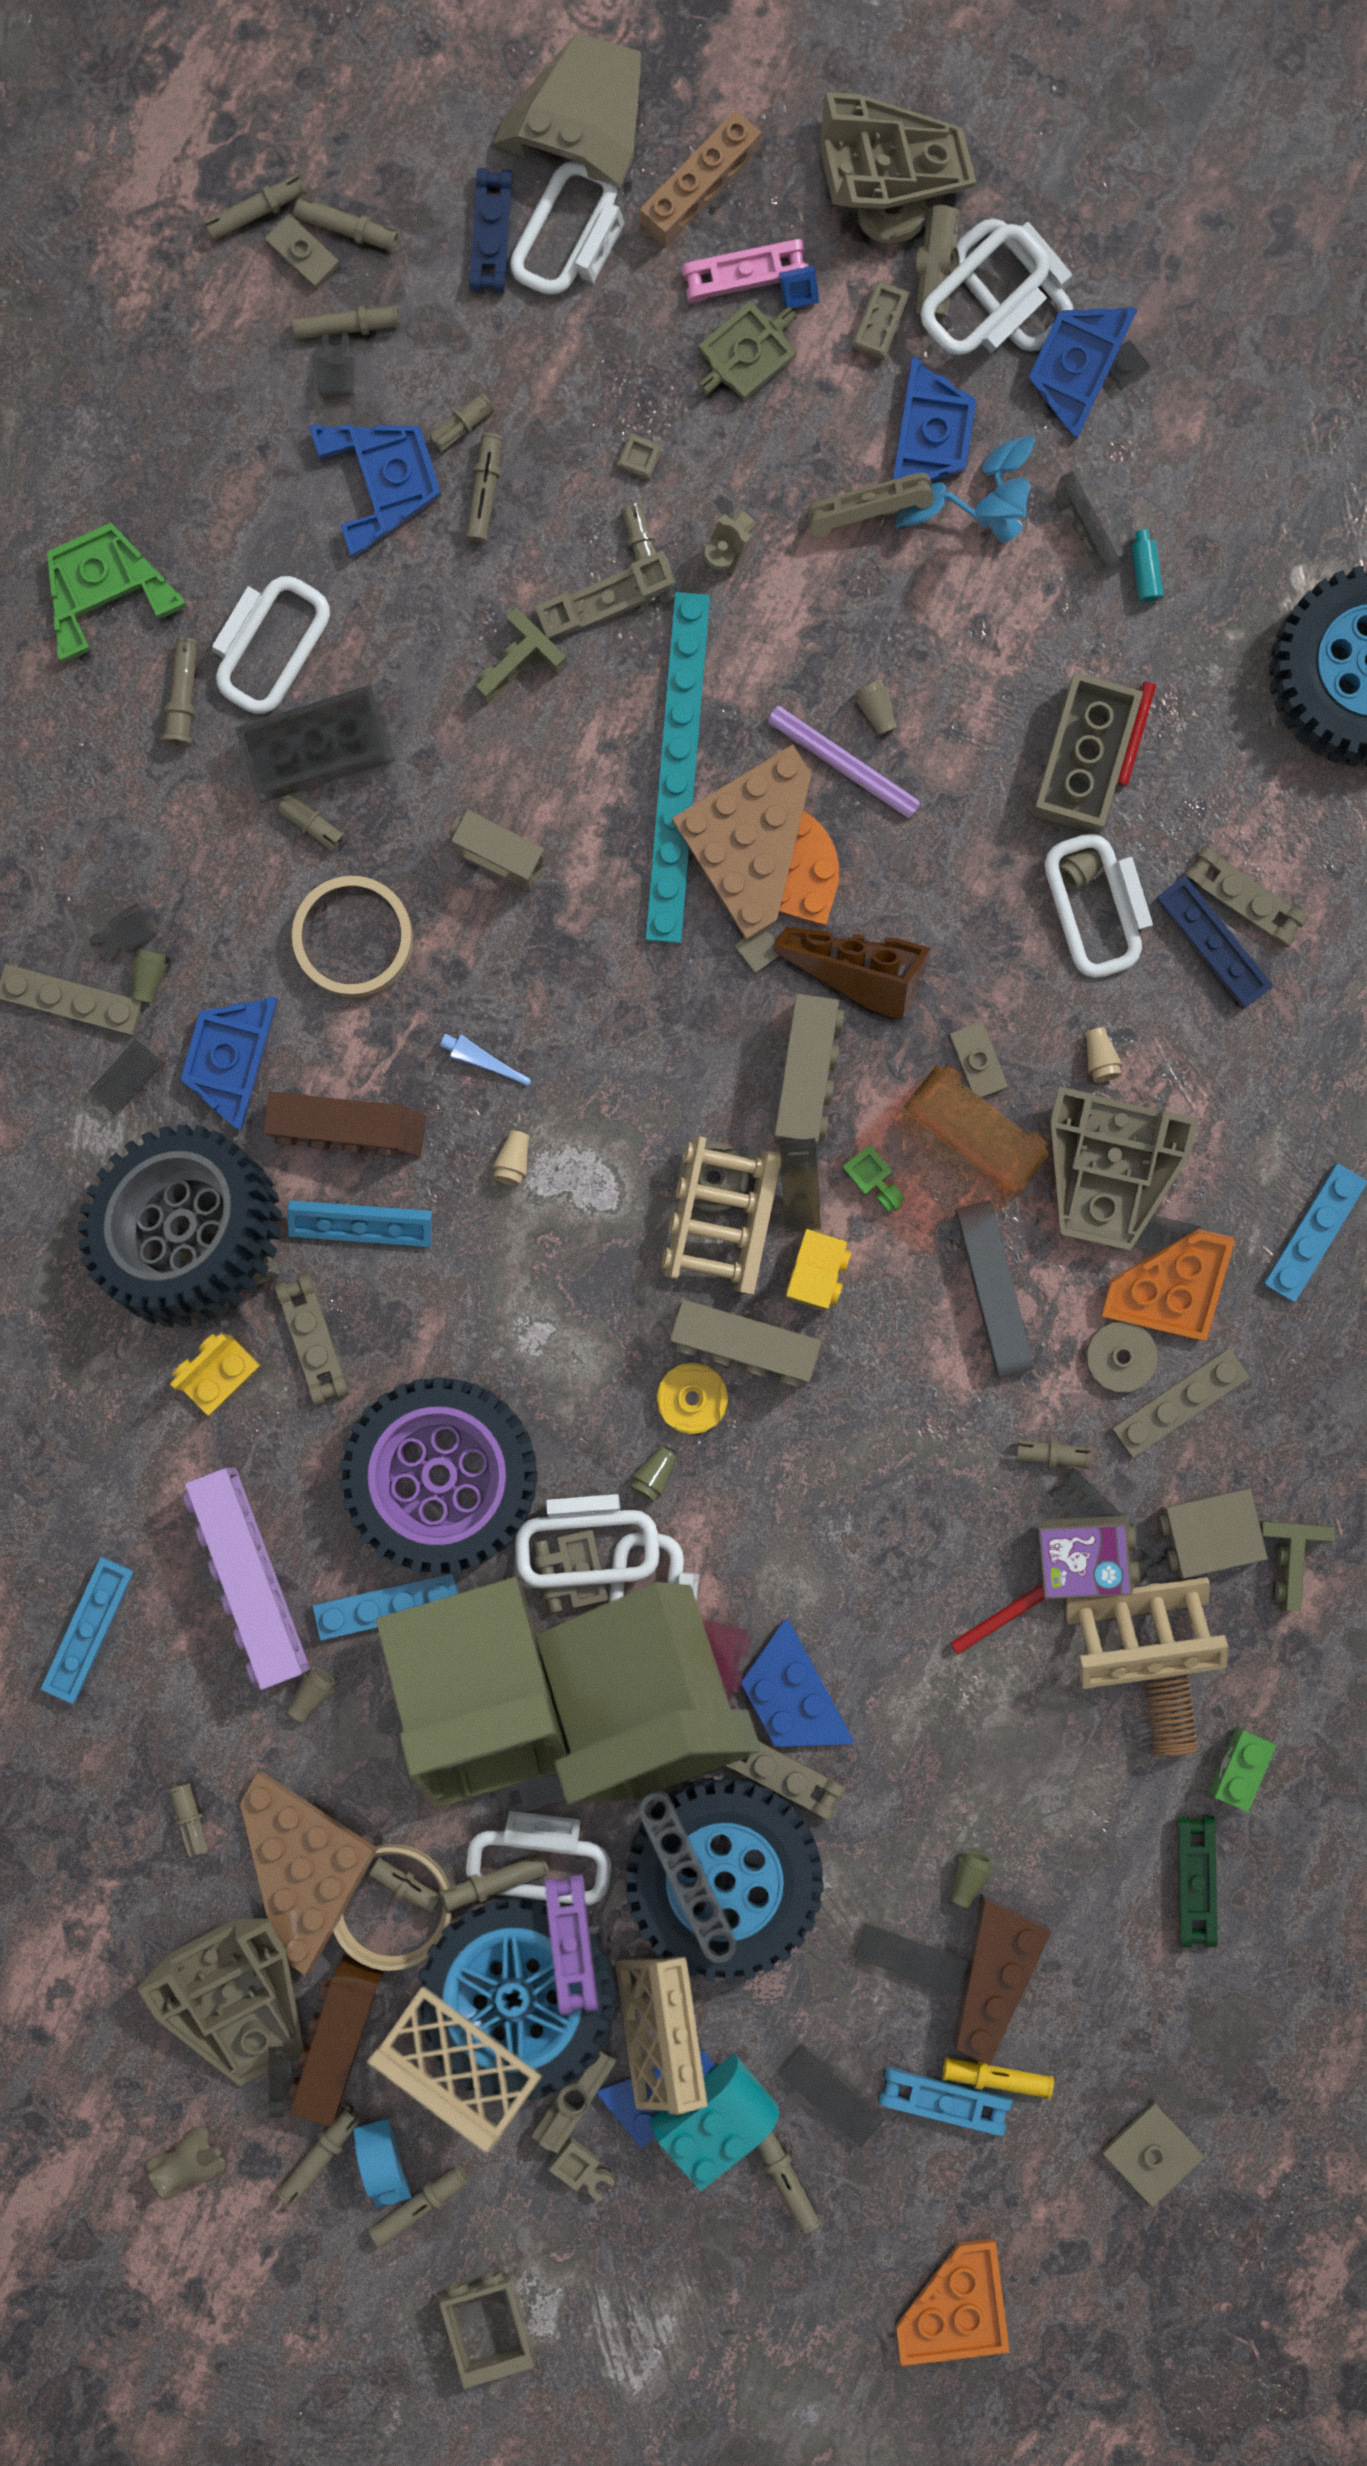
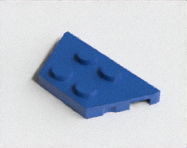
M1134 307L1059 310L1029 375V380L1069 432L1076 438H1078L1138 310Z
M913 357L909 371L893 480L923 472L929 475L931 482L965 472L976 399L964 390L956 389L951 381L941 374L937 376L924 367L921 360Z
M271 996L266 997L264 1000L249 1003L242 1002L225 1008L199 1011L180 1080L237 1130H243L278 1004L276 997Z
M789 1619L783 1620L776 1633L741 1680V1684L774 1746L846 1745L853 1743V1738Z

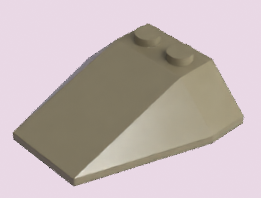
M577 32L506 112L492 143L493 147L526 157L531 146L584 163L589 178L621 188L634 158L641 52Z
M825 93L820 152L832 204L855 208L885 209L975 186L976 178L962 127L860 94Z
M1058 1086L1050 1119L1060 1234L1131 1251L1189 1158L1199 1119Z
M234 1919L171 1952L138 1986L139 1994L159 2023L240 2087L302 2054L304 2045L286 1948L269 1919Z

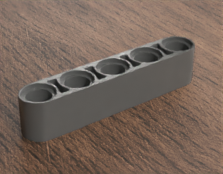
M988 1200L956 1208L957 1224L996 1375L998 1378L1033 1370V1360L992 1202Z
M661 1790L648 1791L640 1800V1818L704 1954L713 1962H725L735 1952L736 1942L732 1928L671 1799ZM653 1799L661 1800L666 1805L665 1813L657 1818L649 1816L645 1810L647 1802ZM667 1833H675L682 1839V1844L677 1850L668 1851L661 1845L662 1837ZM682 1867H692L696 1870L698 1877L695 1882L686 1885L677 1879V1873ZM704 1900L712 1904L714 1910L709 1917L699 1918L693 1913V1906L698 1901ZM717 1934L724 1935L728 1938L729 1945L724 1951H714L708 1944L710 1938Z

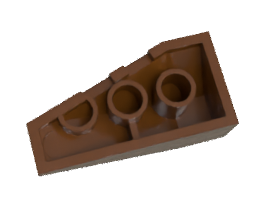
M786 927L774 944L773 951L864 1007L880 1012L888 1017L903 1019L915 1000L931 948L898 938L885 937V943L864 941V935L853 934L852 938L840 939L833 938V935L828 931Z

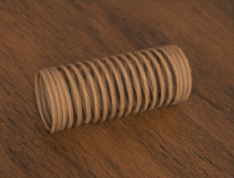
M1184 1674L1149 1679L1182 1678L1172 1681L1145 1683L1146 1687L1171 1684L1185 1685L1147 1689L1146 1693H1161L1182 1690L1184 1692L1149 1695L1146 1699L1186 1698L1152 1701L1147 1703L1148 1706L1187 1703L1181 1706L1148 1709L1149 1713L1188 1710L1179 1713L1149 1715V1719L1189 1716L1182 1719L1151 1721L1149 1723L1151 1726L1181 1722L1189 1724L1154 1727L1150 1731L1165 1732L1191 1729L1184 1732L1152 1734L1150 1737L1153 1739L1183 1735L1191 1736L1152 1741V1750L1154 1751L1152 1754L1155 1756H1178L1198 1752L1199 1745L1197 1744L1198 1741L1195 1740L1198 1735L1194 1733L1197 1730L1194 1727L1196 1722L1192 1720L1195 1717L1192 1714L1194 1709L1191 1707L1194 1703L1190 1701L1193 1696L1189 1694L1192 1690L1188 1688L1191 1685L1188 1681L1191 1677Z

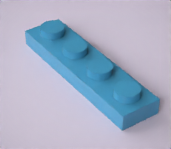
M1336 1163L1262 1285L1291 1303H1295L1367 1185V1180L1341 1164Z
M289 1200L287 1209L288 1237L431 1247L432 1211Z
M100 1557L40 1690L71 1704L76 1703L134 1576V1570L108 1558Z
M449 1573L312 1605L320 1641L378 1628L376 1618L456 1595L458 1590L454 1573Z

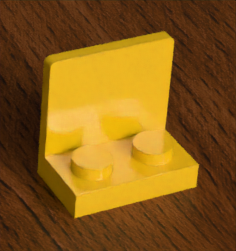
M223 1333L218 1336L214 1334L209 1336L198 1348L201 1354L191 1362L187 1359L180 1364L172 1373L175 1379L170 1383L174 1390L184 1391L208 1416H211L261 1367L231 1335Z

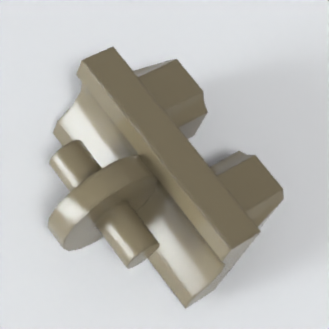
M739 510L732 519L724 514L718 520L711 540L704 549L703 557L708 566L717 570L727 569L733 574L741 564L752 538L750 533L754 530L756 521L742 510Z

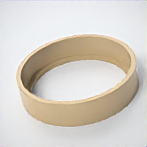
M342 876L320 884L302 901L293 921L292 945L301 968L316 985L334 995L359 998L379 993L400 977L411 957L413 928L402 902L388 887L367 877ZM346 886L364 887L383 896L394 908L401 926V943L392 964L378 977L360 984L338 983L320 974L309 962L302 941L303 924L313 904L324 894Z
M402 1844L376 1846L378 1850L373 1858L392 1854L407 1856L423 1864L433 1874L440 1890L450 1888L449 1881L441 1867L424 1852ZM443 1907L439 1926L428 1942L413 1952L399 1956L381 1955L363 1947L351 1935L343 1914L333 1932L342 1948L361 1964L378 1970H401L412 1967L429 1957L427 1955L429 1948L432 1944H437L443 1936L441 1932L450 1924L453 1910L447 1913Z

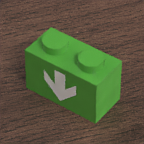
M1235 1727L1208 1793L1221 1801L1249 1812L1277 1745Z

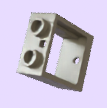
M468 809L464 817L458 816L451 827L449 835L453 836L451 842L457 855L532 892L547 863L543 847Z
M494 2271L482 2276L480 2282L467 2285L466 2281H462L446 2288V2292L441 2295L439 2304L464 2389L535 2368L536 2355L512 2272L502 2275V2271ZM504 2290L521 2347L471 2361L455 2304Z

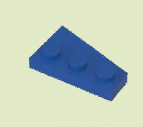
M701 2049L699 2051L704 2077L716 2068L717 2065L706 2051ZM657 2067L652 2069V2071L659 2080L661 2072ZM631 2076L620 2082L599 2088L597 2091L599 2097L640 2149L656 2138L649 2120L662 2110L636 2109ZM646 2082L647 2098L649 2100L653 2090Z

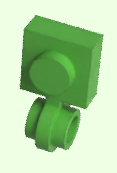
M871 1145L867 1146L842 1167L864 1196L875 1187L879 1190L880 1193L875 1198L886 1212L889 1213L893 1209L897 1211L902 1207L901 1202L905 1200V1197L893 1183L886 1186L883 1182L893 1171Z

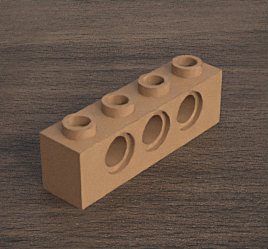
M736 109L640 208V225L666 248L761 150L762 132Z

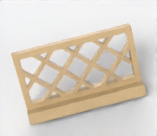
M686 1957L616 1961L615 1965L636 2109L668 2110L669 2114H681L707 2107ZM629 1969L637 1979L635 1987L631 1983ZM644 1990L651 1998L648 2005L641 1997ZM636 2008L642 2015V2020L640 2024L636 2020ZM649 2026L656 2035L654 2042L647 2035ZM641 2045L648 2054L645 2060L641 2056ZM654 2064L661 2072L659 2080L652 2071ZM646 2082L653 2090L649 2100L647 2098Z
M426 1987L420 1989L381 2047L374 2052L368 2061L374 2068L486 2153L493 2150L504 2130L542 2077L540 2073ZM424 1999L436 2007L438 2023L419 2026L417 2009ZM443 2013L453 2020L444 2022ZM412 2017L413 2027L405 2028ZM459 2024L465 2028L468 2045L448 2048L445 2026ZM439 2027L442 2049L423 2053L420 2030ZM414 2031L417 2054L403 2056L392 2045L401 2033ZM473 2035L483 2043L474 2044ZM488 2046L496 2053L498 2067L478 2071L475 2048ZM469 2049L472 2072L452 2075L449 2053ZM443 2054L446 2076L432 2078L426 2073L424 2057ZM502 2057L512 2065L503 2066ZM418 2058L419 2067L412 2063L409 2059ZM519 2069L530 2078L522 2091L507 2093L504 2071ZM498 2072L502 2094L482 2097L479 2075ZM473 2076L476 2099L462 2101L455 2095L453 2079ZM447 2081L448 2089L439 2082ZM518 2096L510 2107L508 2098ZM503 2099L505 2116L498 2126H495L485 2118L483 2102ZM477 2103L478 2112L470 2107L469 2104Z

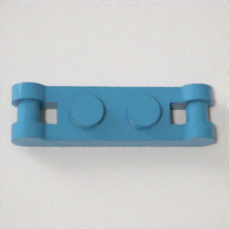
M886 2067L884 2079L887 2082L885 2090L880 2092L878 2104L998 2136L1005 2135L1007 2124L1004 2123L1006 2111L1011 2110L1012 2098L1002 2094L989 2093L906 2072L895 2067ZM901 2084L911 2087L908 2098L898 2095ZM983 2105L992 2107L990 2118L981 2117Z

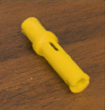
M946 2056L943 2064L942 2080L971 2084L974 2086V2089L982 2090L983 2087L1012 2093L1042 2097L1050 2100L1053 2093L1054 2077L1051 2075L1046 2076L1016 2069L989 2066L979 2060L975 2063Z

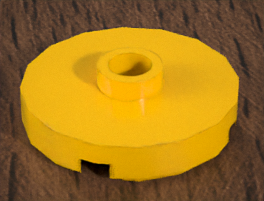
M687 1363L675 1367L666 1374L659 1385L657 1403L659 1412L667 1424L677 1431L695 1434L706 1432L718 1424L725 1414L728 1395L725 1383L713 1369L698 1363ZM696 1392L699 1395V1402L696 1405H689L685 1400L687 1393Z

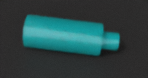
M1141 529L1135 532L1136 543L1131 545L1138 601L1148 603L1163 599L1164 593L1157 542L1150 540L1148 529Z

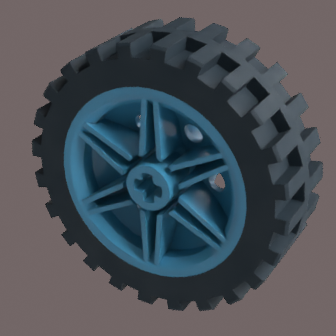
M509 1899L488 1902L482 1907L463 1913L461 1919L454 1924H449L441 1932L443 1936L438 1943L432 1944L427 1952V1955L430 1956L425 1968H420L418 1979L422 1980L421 1988L426 1987L493 2039H495L493 2032L496 2027L503 2026L506 2028V2038L502 2041H496L542 2075L526 2100H535L548 2096L576 2082L601 2056L599 2053L605 2043L609 2042L612 2034L610 2031L612 2021L617 2016L618 2006H615V1992H618L617 1981H613L610 1969L613 1965L609 1956L604 1954L599 1945L601 1941L595 1934L589 1931L595 1986L598 1996V2010L587 2012L586 2008L574 2009L572 2014L561 2015L559 2003L550 2004L547 2001V1993L550 1990L557 1991L547 1904L535 1900ZM531 1958L538 1960L540 1968L536 1973H531L527 1969V1962ZM500 1961L503 1964L502 1974L494 1975L491 1972L490 1965L492 1962ZM582 1982L569 1983L571 1994L583 1993ZM518 1990L521 1993L518 1998L522 1999L523 2003L521 2006H514L511 2009L509 2007L511 2001L506 2000L507 1994L516 1993ZM479 1994L484 1995L488 2001L483 2009L476 2008L473 2003L474 1998ZM424 1999L420 2005L421 2020H418L419 2026L438 2023L436 2007ZM443 2013L444 2022L453 2020ZM535 2023L543 2027V2034L539 2038H534L530 2034V2028ZM459 2024L445 2026L448 2048L468 2045L465 2028ZM439 2027L420 2030L424 2031L428 2044L425 2047L428 2052L442 2049ZM473 2035L474 2044L483 2043ZM488 2046L475 2048L478 2071L498 2067L494 2050ZM469 2049L449 2053L452 2075L472 2072ZM443 2054L435 2055L441 2063L439 2069L446 2075ZM502 2057L503 2066L512 2065ZM519 2069L504 2071L507 2093L522 2091L530 2079ZM498 2072L479 2075L482 2097L502 2094ZM473 2076L456 2079L459 2081L458 2086L466 2091H475ZM518 2096L508 2098L509 2102H514Z

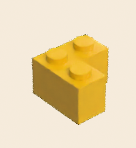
M806 1229L784 1299L824 1312L828 1309L829 1305L835 1306L843 1285L836 1282L839 1275L838 1271H846L851 1256V1251L845 1250L847 1241Z

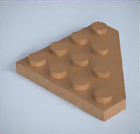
M794 745L789 746L672 818L675 827L746 940L776 923L812 775Z
M259 1772L256 1773L240 1803L267 1919L271 1922L286 1948L288 1964L302 1974L307 1975L312 1972L378 1848L266 1773Z

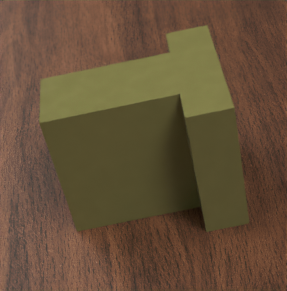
M516 1577L376 1618L404 1731L400 1733L409 1774L435 1809L558 1773L555 1761L571 1753L563 1725L557 1714L527 1598Z
M655 1582L536 1634L571 1751L570 1755L555 1761L567 1804L639 1801L648 1791L668 1790L761 1752L748 1709L730 1708L691 1585Z

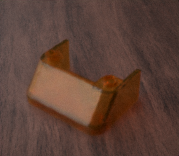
M947 1064L943 1068L935 1066L904 1104L897 1117L901 1120L907 1114L913 1117L1004 1188L1008 1193L1003 1200L1010 1203L1019 1196L1048 1157L1049 1152L1045 1149L1048 1143L1033 1131H1030L1029 1134L1024 1132L960 1082L963 1077L955 1069Z

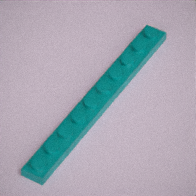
M675 592L646 942L681 945L689 847L672 822V818L693 805L710 595Z

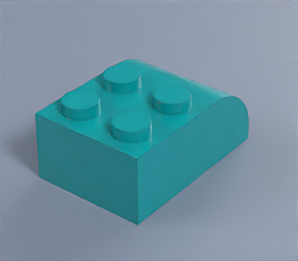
M733 2053L703 2077L707 2107L681 2114H669L668 2110H662L649 2120L658 2143L700 2191L762 2143L773 2130L779 2117V2107L775 2099L736 2053Z

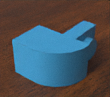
M389 2118L354 2128L356 2154L367 2196L372 2197L376 2208L410 2199V2185L401 2166L398 2140Z

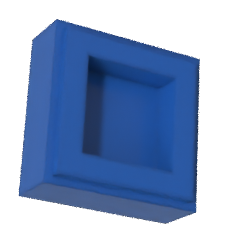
M813 265L779 272L782 300L785 309L787 306L793 309L819 303L816 273Z

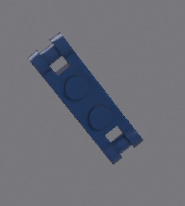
M477 168L472 257L469 277L470 292H481V289L494 290V293L505 294L513 184L512 170L491 173L486 168ZM488 187L501 188L500 196L487 195ZM482 268L495 269L494 275L482 274Z

